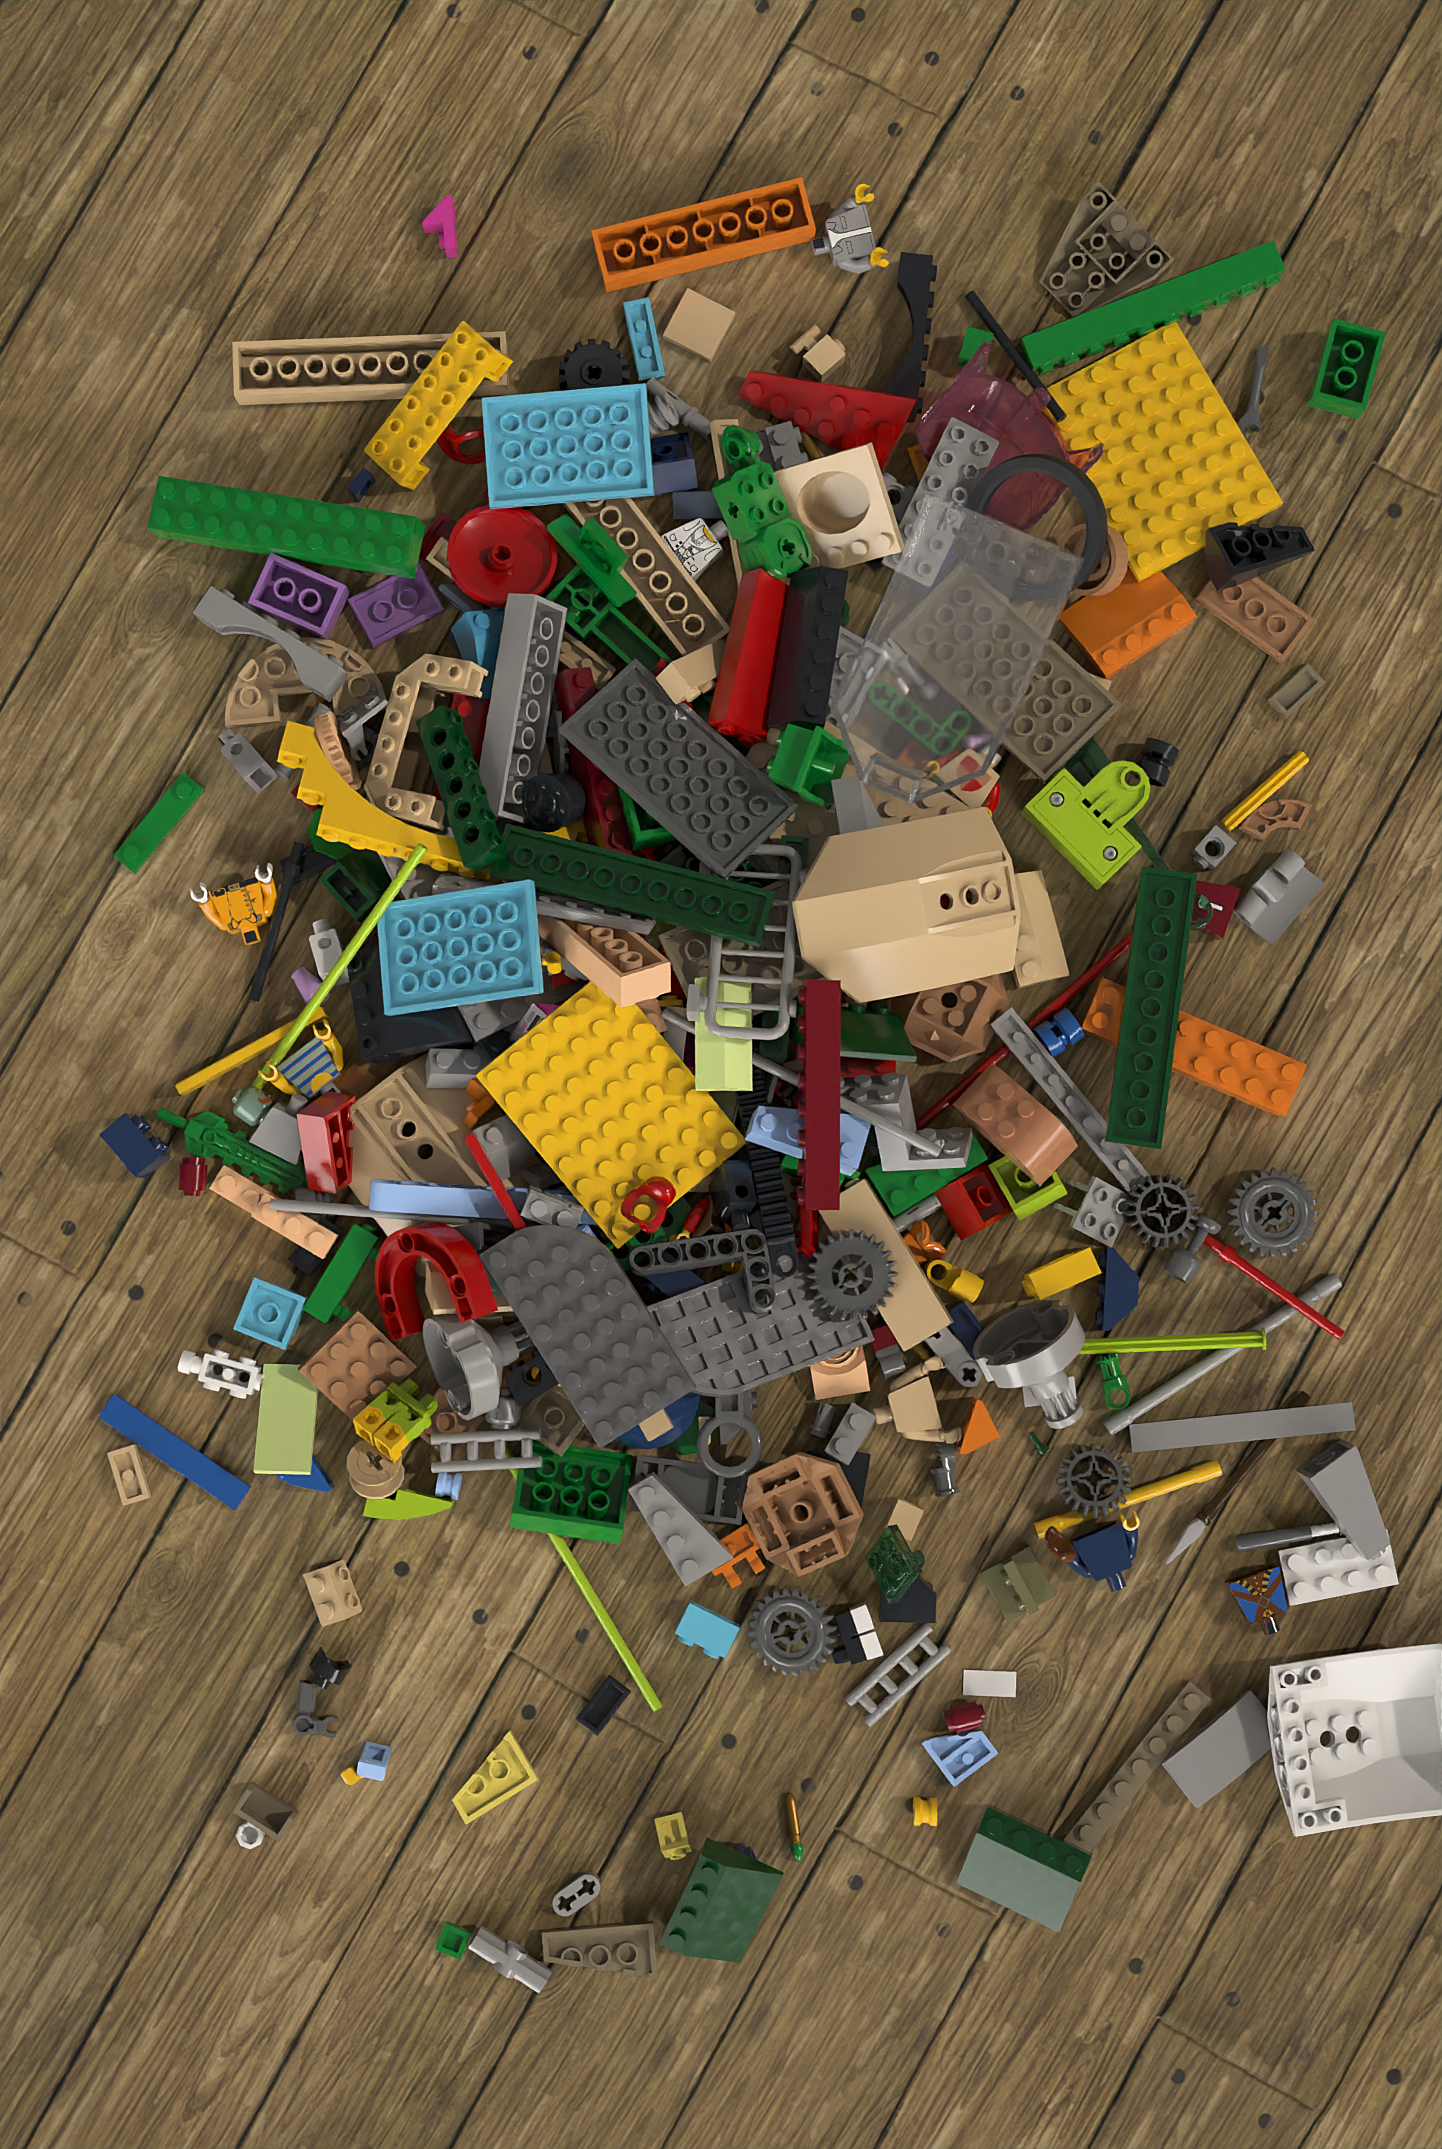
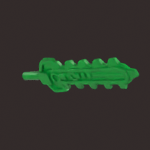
M160 1107L156 1117L185 1130L187 1151L205 1158V1160L207 1157L212 1158L215 1154L223 1157L222 1164L231 1167L235 1163L242 1167L241 1173L249 1176L252 1172L260 1175L259 1182L268 1185L272 1181L279 1185L278 1191L286 1194L289 1190L296 1191V1187L308 1186L305 1169L301 1167L302 1160L297 1165H294L246 1140L247 1133L238 1130L236 1134L227 1131L228 1124L224 1123L226 1119L210 1111H205L190 1119V1121L163 1107Z

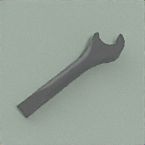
M1258 346L1248 404L1242 418L1237 423L1244 437V430L1246 428H1254L1257 432L1262 428L1259 419V400L1269 351L1268 347Z

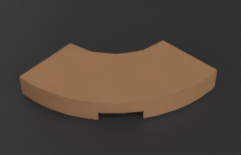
M1279 799L1268 802L1249 814L1242 821L1238 830L1261 842L1270 832L1277 828L1289 827L1299 830L1312 804L1297 799Z

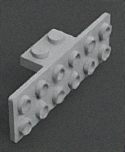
M954 417L949 420L898 526L905 550L884 556L881 561L882 565L925 587L931 586L953 539H958L964 527L961 522L965 516L968 501L988 468L999 445L998 440Z

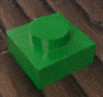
M446 1921L435 1950L461 1960L472 1931Z

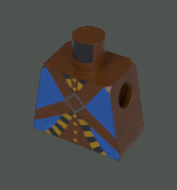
M1271 1564L1224 1581L1244 1619L1249 1624L1260 1621L1264 1635L1280 1631L1276 1615L1285 1613L1287 1605L1279 1566Z

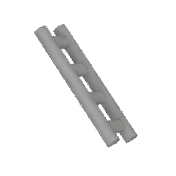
M541 1428L431 1434V1444L440 1445V1461L431 1463L432 1473L542 1467V1457L533 1456L532 1444L533 1439H541ZM521 1440L522 1457L506 1458L505 1441ZM478 1442H494L495 1458L479 1459ZM467 1443V1460L452 1461L451 1444Z
M924 1623L844 1698L851 1707L858 1701L869 1712L863 1720L870 1727L952 1651L945 1643L937 1648L927 1637L933 1631L927 1623ZM918 1644L930 1655L919 1667L907 1656ZM898 1663L909 1674L899 1686L887 1675ZM877 1682L889 1693L878 1705L866 1694Z

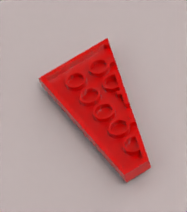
M750 370L738 394L744 400L785 422L791 421L793 426H798L800 430L839 451L872 442L881 471L918 399L916 397L868 391L863 388L828 382H815L804 378H791L781 374Z

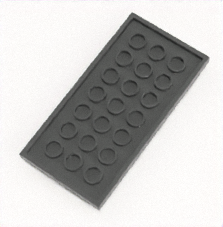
M636 658L562 724L559 732L719 878L726 879L799 806L686 703L682 701L675 704L656 680V676Z

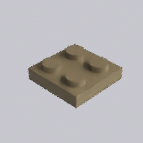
M555 1386L532 1400L522 1414L520 1423L516 1426L520 1429L541 1428V1439L536 1440L562 1457L585 1424L564 1390L559 1386Z

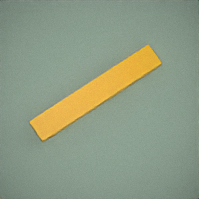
M318 1007L302 1032L329 1017L323 1007ZM296 1019L180 1081L175 1085L180 1095L185 1096L279 1045Z

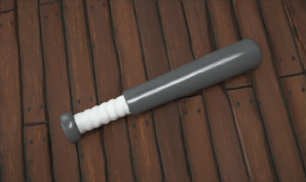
M1336 1523L1312 1527L1305 1525L1238 1535L1235 1538V1545L1238 1551L1245 1552L1310 1540L1315 1536L1333 1533L1344 1534Z

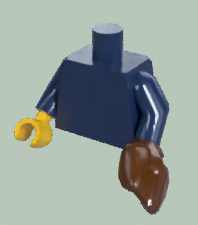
M1133 1511V1517L1130 1519H1126L1124 1513H1121L1122 1523L1118 1520L1069 1541L1054 1526H1050L1045 1533L1046 1547L1055 1558L1068 1563L1071 1569L1084 1578H1093L1096 1582L1106 1578L1111 1592L1127 1586L1121 1572L1131 1568V1561L1136 1557L1140 1521L1136 1511Z

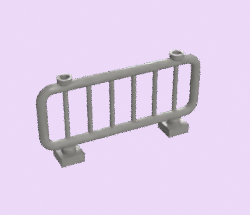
M761 844L751 855L787 857L791 861L790 874L733 871L729 876L790 880L788 900L774 899L773 905L788 906L786 926L766 925L765 931L785 932L784 952L722 949L723 938L711 936L706 995L701 994L700 985L689 984L686 1012L688 1021L698 1022L700 1012H705L706 1027L711 1033L720 1037L760 1040L777 1039L787 1031L790 1017L796 1018L797 1001L791 1000L797 936L792 900L807 875V869H802V859L799 853L792 847ZM700 860L699 873L718 877ZM721 954L783 958L782 979L719 975ZM719 981L781 984L780 1005L718 1002ZM716 1007L779 1011L778 1024L770 1029L722 1026L716 1022Z

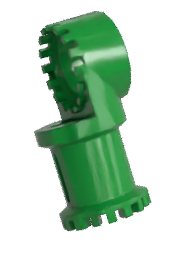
M1112 1353L1107 1355L1108 1358H1106V1355L1096 1358L1095 1362L1099 1364L1103 1376L1101 1383L1107 1405L1112 1409L1121 1410L1129 1404L1131 1395L1126 1376L1122 1375L1118 1362L1120 1355L1119 1353ZM1121 1389L1126 1394L1125 1402L1114 1404L1110 1399L1112 1390Z

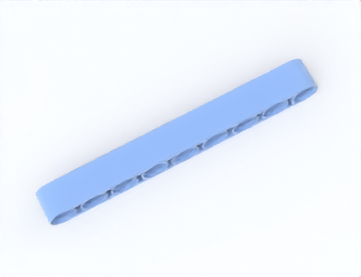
M373 1179L370 1183L369 1209L509 1219L491 1186ZM506 1187L519 1210L528 1188ZM541 1189V1192L547 1191L580 1204L571 1191ZM582 1206L583 1213L578 1224L598 1225ZM523 1217L524 1220L533 1221V1220H531V1219H528V1218H526V1217Z

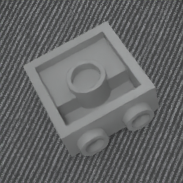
M791 421L767 427L764 432L757 433L760 440V450L756 453L759 461L771 464L773 472L808 461L806 452L800 453L798 443H802L798 426L793 428Z

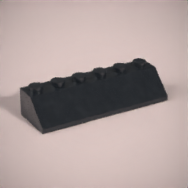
M818 566L791 573L767 727L786 730L787 725L792 724L812 731L815 730L816 726L824 729L848 570Z

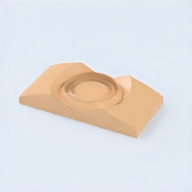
M863 1346L810 1366L815 1400L870 1391Z

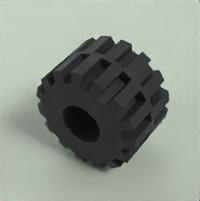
M588 339V345L584 346L580 341L574 344L573 351L568 349L564 354V361H560L558 376L560 391L629 385L626 358L622 359L621 351L617 347L611 349L610 342L602 340V344L599 345L595 344V339ZM592 373L594 376L599 374V379H589V374Z

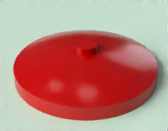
M484 505L465 514L454 526L447 546V564L452 578L465 594L484 605L505 608L508 593L535 594L540 596L545 592L554 577L557 566V549L547 527L532 513L519 507L490 509L489 505Z

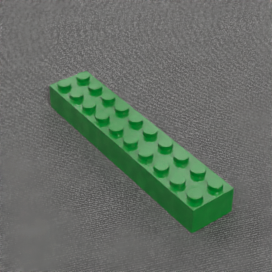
M159 476L147 529L159 538L263 555L273 553L282 558L414 579L426 526L416 516Z

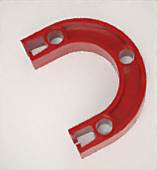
M424 1221L395 1231L382 1244L375 1265V1290L390 1341L423 1331L425 1319L414 1284L415 1266L420 1256L430 1260L445 1278L459 1322L476 1319L498 1311L487 1274L479 1256L471 1244L454 1228L437 1221Z

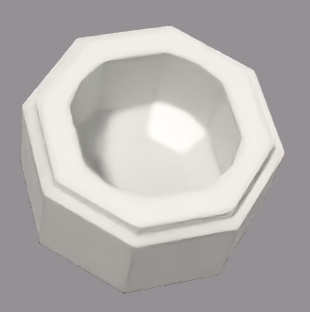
M245 1821L240 1824L236 1838L240 1846L252 1849L262 1843L265 1833Z

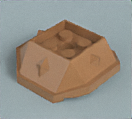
M999 973L952 985L889 997L886 1005L890 1008V1012L899 1016L912 1046L947 1063H951L986 1050L994 1033L989 1024L1004 1013L1009 1000L1001 974ZM944 994L953 995L956 1000L955 1007H944L941 1003L942 996Z
M797 1452L749 1475L742 1505V1511L766 1559L782 1568L790 1570L789 1572L797 1577L847 1556L850 1553L864 1515L839 1463L802 1452ZM800 1505L808 1509L809 1515L801 1512Z

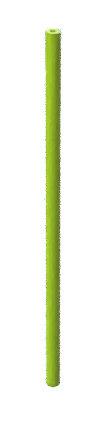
M417 844L268 1061L275 1068L280 1064L428 850L425 845ZM265 1064L261 1072L267 1074L271 1068ZM258 1074L252 1085L262 1089L267 1081Z
M505 1443L506 1458L514 1457L507 1443ZM518 1468L509 1469L516 1480ZM547 1533L652 1711L660 1709L662 1707L660 1700L563 1537Z

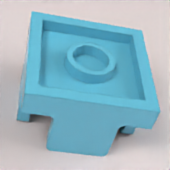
M254 1277L233 1329L286 1350L291 1337L295 1336L305 1312L303 1307L307 1297L276 1283Z

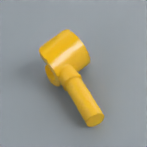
M353 1765L341 1772V1777L348 1785H353L361 1778H364L357 1775Z

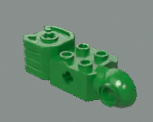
M738 425L727 426L723 431L721 444L725 457L731 464L734 472L717 480L712 487V491L732 539H737L739 542V554L746 571L750 572L761 568L774 578L780 580L792 572L810 567L813 558L812 548L803 526L796 520L789 518L791 513L771 464L759 461L756 453L760 450V440L753 430H747Z

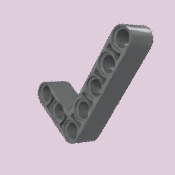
M757 1229L645 1245L635 1248L630 1254V1271L638 1277L742 1262L750 1308L758 1314H764L772 1309L776 1300L766 1238ZM755 1239L759 1242L760 1247L756 1250L748 1249L745 1241ZM721 1243H727L732 1247V1252L722 1254L718 1251L717 1246ZM694 1247H699L704 1251L705 1256L696 1259L691 1256L689 1251ZM668 1251L673 1252L677 1256V1260L673 1263H667L663 1260L662 1254ZM638 1256H645L650 1263L646 1267H638L634 1263V1259ZM760 1266L764 1269L765 1275L755 1277L751 1274L750 1268ZM764 1293L769 1297L770 1302L766 1305L758 1304L755 1300V1295Z

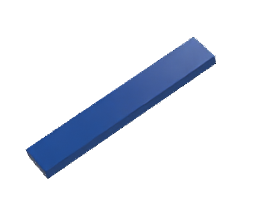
M113 1394L98 1416L233 1510L238 1508L252 1487L117 1394Z

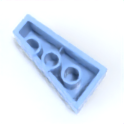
M758 1106L752 1114L745 1140L796 1158H802V1147L797 1145L798 1129L802 1130V1118H798L797 1109ZM840 1113V1173L849 1176L859 1167L871 1126L870 1123L852 1114Z

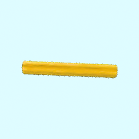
M1298 751L1228 813L1221 820L1222 825L1229 831L1233 830L1308 763L1309 758L1302 751Z

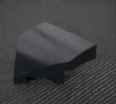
M909 1562L902 1567V1571L892 1580L883 1583V1590L880 1592V1622L936 1623V1592L933 1591V1585L930 1582H926Z

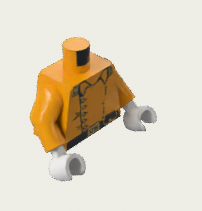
M270 863L267 864V873H262L259 870V865H257L255 870L256 877L209 891L210 896H207L206 885L200 882V887L203 892L200 894L194 893L190 887L192 899L198 901L205 916L220 930H227L231 934L241 932L245 945H252L261 941L257 927L269 923L268 917L273 914L277 901V892L274 880L271 877L273 867Z

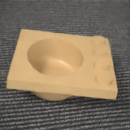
M872 442L774 471L791 513L789 518L796 520L803 526L813 551L811 565L804 569L818 566L839 569L905 550Z

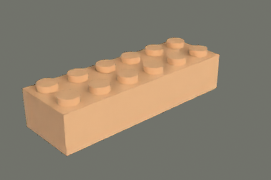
M537 914L540 936L620 1007L631 1006L636 1002L656 998L661 994L671 991L670 961L637 933Z

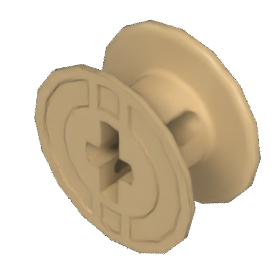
M365 1439L359 1441L351 1448L347 1456L346 1467L350 1474L349 1481L352 1488L360 1496L369 1499H382L392 1495L400 1488L404 1480L402 1456L393 1463L378 1451L376 1446L373 1447Z

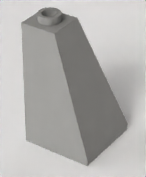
M1339 1439L1299 1468L1297 1473L1359 1555L1366 1560H1375L1386 1552L1385 1548L1390 1545V1541L1359 1451L1356 1446Z

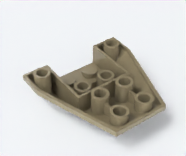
M1098 182L1079 201L1039 282L1073 317L1110 304L1154 281L1175 259Z

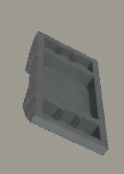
M637 1455L634 1482L654 1472L700 1520L741 1525L747 1473L739 1477L726 1478L715 1475L706 1469L701 1462ZM632 1497L630 1511L641 1512Z

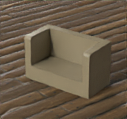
M255 1782L249 1785L232 1811L278 1842L281 1841L299 1814L298 1810Z

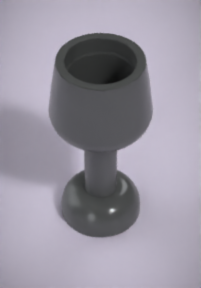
M1197 1213L1199 1218L1195 1220L1198 1229L1187 1248L1173 1249L1164 1267V1271L1185 1284H1188L1201 1268V1261L1195 1255L1208 1233L1216 1234L1221 1229L1218 1223L1200 1213Z

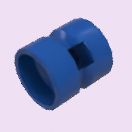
M1067 1008L1052 1016V1022L1044 1021L1033 1029L1037 1039L1053 1058L1066 1050V1044L1072 1046L1085 1037L1079 1023ZM1056 1030H1057V1032H1058L1059 1035H1060V1036L1057 1037V1038H1056V1036L1054 1035V1032H1055Z

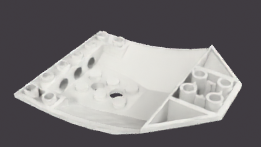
M1442 1644L1362 1651L1270 1666L1267 1720L1274 1771L1294 1836L1387 1821L1442 1815ZM1352 1726H1355L1359 1731V1737L1355 1742H1349L1346 1739V1731ZM1324 1731H1328L1331 1735V1740L1326 1746H1322L1320 1743V1736Z

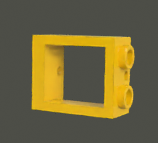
M1083 1247L1024 1273L1025 1280L1022 1281V1285L1028 1297L1031 1296L1036 1300H1042L1100 1274L1101 1270L1091 1248Z

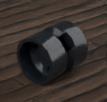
M1147 738L1141 751L1143 758L1138 759L1136 765L1144 770L1149 778L1150 785L1165 787L1171 773L1168 767L1175 764L1179 750L1162 740ZM1132 772V775L1139 779L1138 775Z

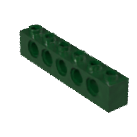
M440 705L417 720L416 724L465 868L482 872L506 857L503 847L504 841L498 832L495 815L490 809L486 797L487 791L482 785L478 773L479 767L474 761L470 749V741L466 737L462 726V717L457 710Z

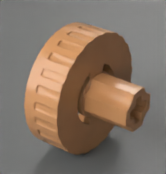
M1086 523L1072 528L1060 543L1057 553V569L1060 578L1065 576L1076 565L1083 552L1086 540ZM1108 526L1106 547L1099 564L1093 571L1094 574H1091L1079 587L1074 589L1073 593L1086 596H1103L1112 592L1120 585L1127 571L1129 558L1126 543L1116 529Z

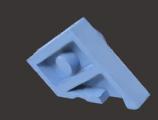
M981 1729L933 1737L921 1741L924 1748L953 1787L998 1754V1751Z

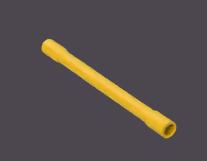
M1217 1459L1195 1466L1191 1470L1131 1490V1493L1128 1495L1122 1494L1127 1499L1125 1504H1120L1117 1501L1116 1503L1119 1509L1176 1489L1221 1476L1222 1471ZM1108 1507L1109 1513L1113 1512V1510L1110 1507ZM1079 1508L1076 1513L1071 1511L1062 1515H1055L1033 1524L1040 1539L1045 1537L1046 1530L1050 1526H1054L1060 1532L1070 1526L1093 1519V1511H1088L1087 1517L1084 1518L1082 1517L1083 1508ZM1102 1510L1098 1511V1517L1102 1516Z

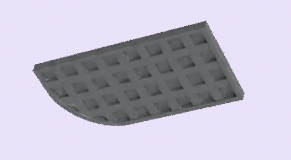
M535 1225L514 1232L479 1255L599 1448L697 1387L613 1253L590 1234L567 1226Z
M828 1239L818 1242V1253L823 1252L819 1247V1243H824L827 1246L830 1245ZM803 1251L798 1253L799 1268L793 1276L780 1278L772 1272L776 1300L772 1309L767 1313L758 1314L750 1308L743 1271L647 1306V1309L697 1386L691 1392L704 1396L728 1397L737 1395L868 1344L875 1339L866 1319H863L860 1312H858L856 1321H852L850 1313L847 1314L844 1320H841L840 1310L833 1316H830V1305L824 1309L820 1308L824 1299H813L819 1291L818 1289L808 1288L816 1281L815 1279L807 1278L808 1274L815 1272V1269L809 1267L808 1263H817L818 1260L815 1257L808 1258ZM781 1256L777 1260V1267L780 1271L787 1272L792 1267V1261L788 1256ZM838 1260L834 1269L840 1270L841 1266H843L841 1260ZM760 1266L750 1268L751 1274L755 1277L765 1275L764 1269ZM833 1272V1279L835 1285H837L840 1282V1280L838 1277V1273ZM848 1287L844 1291L846 1295L855 1296L853 1288ZM764 1293L755 1295V1300L758 1304L766 1305L770 1302L769 1297Z

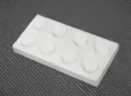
M1346 1536L1278 1549L1277 1555L1288 1605L1292 1606L1399 1584L1391 1545L1386 1547V1552L1375 1560H1366L1361 1557Z

